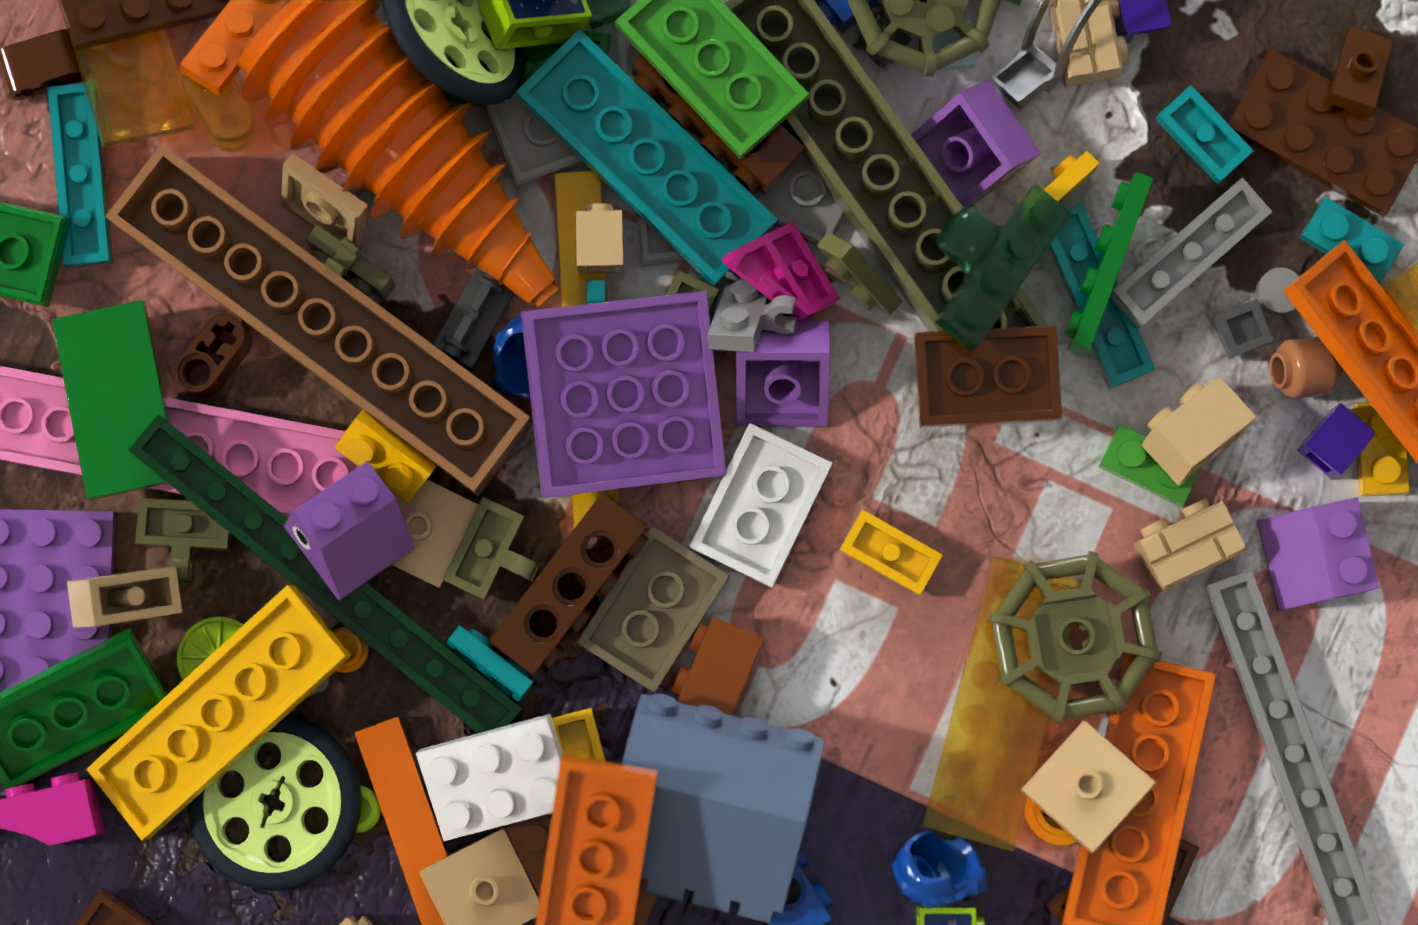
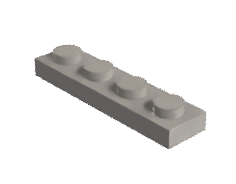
M1242 177L1114 288L1110 298L1139 329L1270 215L1272 210Z

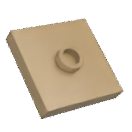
M292 153L283 163L281 206L314 228L318 225L341 241L346 237L361 247L364 244L368 205L349 191H342L343 187Z
M426 480L409 503L392 492L397 500L415 547L413 551L392 564V566L441 589L445 582L443 578L479 504Z
M1083 720L1021 791L1093 855L1153 789L1156 782Z
M504 828L418 871L444 925H522L537 917L539 899Z

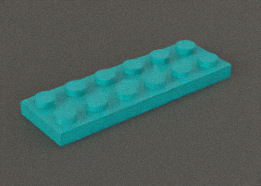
M580 29L515 93V97L713 287L730 270L723 263L722 258L730 251L763 236L778 220Z

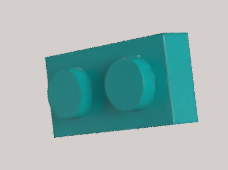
M1192 85L1183 91L1155 118L1217 185L1254 151Z
M1327 197L1321 201L1299 239L1324 254H1327L1345 240L1379 284L1404 246L1400 241Z
M459 625L448 638L446 647L519 706L533 684V681L527 678L529 672L510 657L506 660L501 658L491 650L493 647L492 643L483 634L474 629L468 632Z

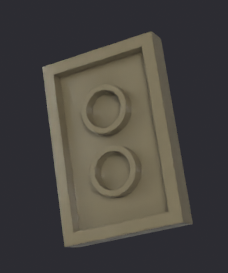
M651 526L645 535L649 538L636 557L628 561L620 574L621 576L610 589L576 643L655 693L730 575Z

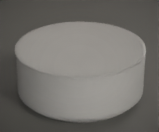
M1274 268L1264 274L1256 286V299L1261 308L1273 315H1285L1293 311L1295 307L1283 290L1294 282L1299 275L1288 268Z

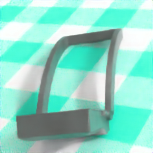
M1040 0L1026 30L1021 47L1022 50L1016 54L1017 56L990 76L992 85L1020 110L1044 90L1050 92L1064 74L1068 59L1082 29L1102 0L1089 1L1070 31L1057 63L1033 44L1041 19L1051 0Z

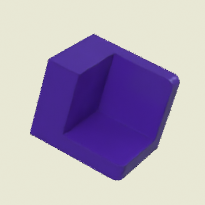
M1118 0L1120 16L1119 19H1116L1118 35L1124 36L1126 43H1130L1134 35L1165 30L1171 25L1167 0Z
M1340 403L1326 414L1298 447L1297 451L1332 480L1345 472L1375 436V431Z

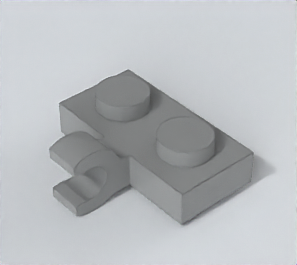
M744 279L738 281L727 280L707 334L709 349L755 352L762 330L774 331L784 335L794 333L798 322L797 317H786L781 313L792 314L796 298L781 295L771 301Z

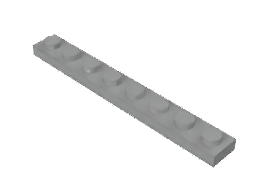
M1249 570L1206 585L1207 593L1328 925H1382L1253 571Z

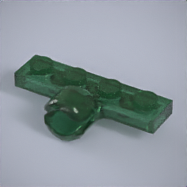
M1037 184L1027 191L1003 226L993 223L973 205H967L962 208L944 226L936 243L941 252L962 268L965 277L961 286L934 323L969 352L978 348L1072 213Z

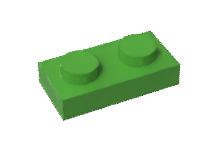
M1119 424L1098 467L1180 507L1184 506L1201 469L1178 486L1141 446L1146 436Z

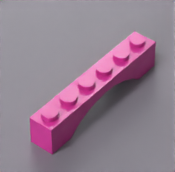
M78 772L51 778L52 787L34 791L33 783L5 789L6 798L0 799V829L31 836L49 846L106 834L94 779L80 780Z

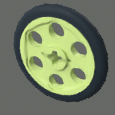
M383 0L386 19L397 43L415 67L444 92L468 103L496 105L511 99L520 88L525 71L523 49L518 47L495 50L493 42L482 30L484 29L489 34L478 6L479 0H461L463 5L457 0ZM415 18H417L424 24L427 31H425L419 26ZM446 55L453 59L457 68L448 61ZM479 60L483 61L487 65L490 72H488L482 67Z
M286 715L188 804V816L193 837L200 850L219 873L239 885L260 891H285L307 885L321 877L343 857L355 836L361 815V789L356 769L345 748L328 731L309 720ZM268 742L276 744L281 751L279 764L270 770L263 768L257 759L260 747ZM309 760L318 762L323 769L322 781L312 788L305 786L299 778L301 766ZM229 771H237L244 779L243 791L234 798L226 796L221 790L220 785L222 777ZM277 789H280L279 799L285 803V807L283 810H274L271 816H269V805L263 802L266 794L274 795ZM312 807H321L328 815V826L320 834H313L308 831L304 823L305 814ZM235 817L243 818L249 826L248 838L241 844L232 843L226 836L227 823ZM277 835L286 837L291 844L289 858L281 863L272 860L267 851L269 841Z

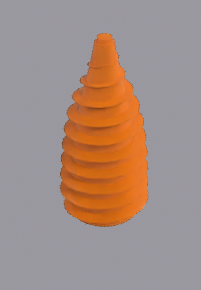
M290 0L253 37L238 60L239 67L247 74L241 90L242 100L250 102L268 96L272 101L265 116V123L268 126H277L293 121L297 126L290 141V148L295 151L313 145L319 146L322 152L316 163L315 170L317 169L325 174L342 168L349 173L342 191L347 190L351 194L357 195L368 190L376 195L370 211L371 219H377L392 212L403 216L404 221L399 234L400 239H406L424 232L435 239L432 250L433 256L451 250L468 260L466 266L468 270L478 267L499 281L500 286L505 285L528 304L533 302L538 308L545 304L559 290L554 284L556 279L530 238L532 232H526L514 209L520 198L508 199L499 178L508 163L489 166L482 151L491 131L470 135L463 122L472 103L463 102L451 106L443 90L428 80L408 59L397 43L389 25L386 24L378 13L383 0Z

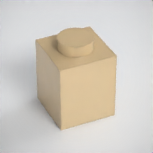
M612 204L586 205V211H576V255L579 274L625 273L622 210H614Z

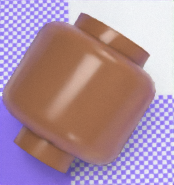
M1319 337L1284 341L1271 356L1269 364L1271 381L1288 398L1327 395L1333 390L1337 378L1341 376L1343 369Z

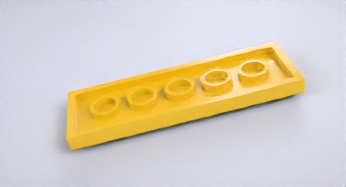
M287 585L86 770L142 841L150 840L342 666L351 655L295 585Z

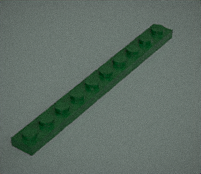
M158 414L128 449L132 455L476 733L507 726L522 710L515 702L367 582L339 601L284 528L288 518L161 415Z

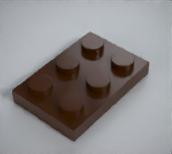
M1056 325L915 332L919 428L1049 422L1062 419Z

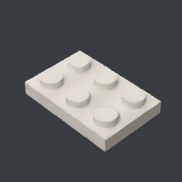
M749 423L726 470V475L723 476L692 539L689 549L773 588L832 466V462Z
M551 714L422 748L416 753L443 841L553 813L559 767L563 752Z

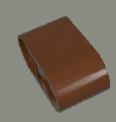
M67 29L47 33L0 49V75L7 98L10 100H22L47 93V87L76 84L91 76L84 49L74 51Z
M220 314L211 318L176 364L175 377L179 385L199 398H208L217 394L251 349L252 336L248 328L236 317L229 314ZM224 330L227 333H232L236 338L232 346L224 343L219 338ZM208 348L223 359L220 364L205 353ZM208 364L210 367L209 379L202 385L193 386L190 382L191 370L196 365Z

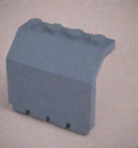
M641 693L622 765L658 771L641 877L648 879L645 892L682 901L685 889L692 890L694 895L691 904L726 913L729 912L731 901L739 902L740 906L737 916L770 924L773 911L782 913L812 799L824 738L816 737L810 731L801 728L788 730L772 726L757 717L739 718L723 714L713 706L700 705L695 707L679 703L674 698L665 694L647 695Z

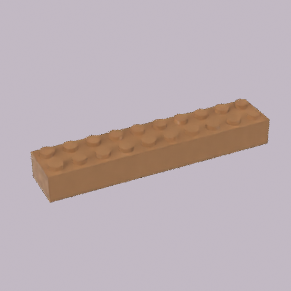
M163 144L158 147L105 216L118 229L361 410L364 409L478 497L533 425L530 416L352 284L326 267L325 264Z

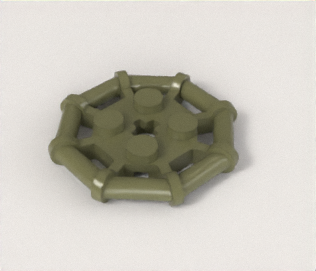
M847 0L867 44L865 50L871 56L878 54L921 71L924 77L934 76L937 70L977 51L983 53L989 46L987 39L1001 0H982L972 28L963 20L969 0H925L924 3L919 0H877L878 4H882L886 13L884 17L887 22L880 30L867 0ZM951 28L962 37V39L936 51L933 50V37ZM896 30L919 39V51L889 39Z
M1088 551L1087 555L1039 563H1034L1030 560L1024 564V571L996 611L989 613L988 622L992 624L1001 672V678L998 680L1002 687L1007 685L1049 715L1051 722L1061 724L1066 719L1109 712L1121 714L1127 710L1126 703L1154 663L1160 662L1162 652L1158 651L1148 600V596L1151 593L1147 587L1142 589L1098 558V553ZM1083 574L1081 586L1076 589L1054 592L1047 582L1050 579ZM1094 577L1126 600L1114 606L1097 596L1098 594L1091 590ZM1036 587L1044 599L1029 620L1014 617ZM1129 608L1132 610L1138 645L1125 643L1120 614ZM1069 624H1077L1079 631H1087L1088 639L1081 642V650H1073L1071 643H1064L1062 635L1069 632ZM1012 628L1026 631L1031 659L1019 667ZM1122 653L1134 656L1135 659L1114 687L1107 676L1112 666ZM1035 667L1038 668L1046 676L1059 683L1057 696L1054 697L1024 674ZM1097 681L1104 692L1102 695L1068 700L1071 685Z

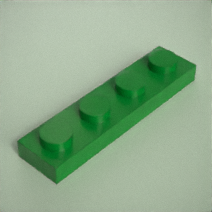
M1135 172L1128 184L1121 181L1118 185L1111 204V208L1118 210L1112 226L1104 224L1095 250L1102 252L1096 269L1088 267L1079 293L1086 295L1080 312L1073 309L1063 335L1071 338L1066 349L1069 352L1084 357L1091 349L1153 181L1152 177Z

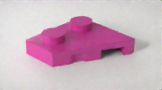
M793 221L730 251L722 258L723 263L771 301L781 295L796 298L793 313L789 315L797 317L799 323L840 300L839 295Z

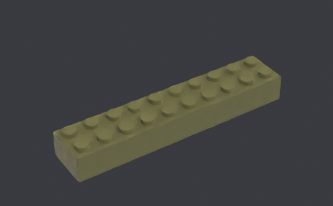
M728 0L724 4L809 93V99L787 117L781 125L805 146L804 158L826 186V189L836 203L844 211L846 217L927 330L932 332L1048 326L814 0Z

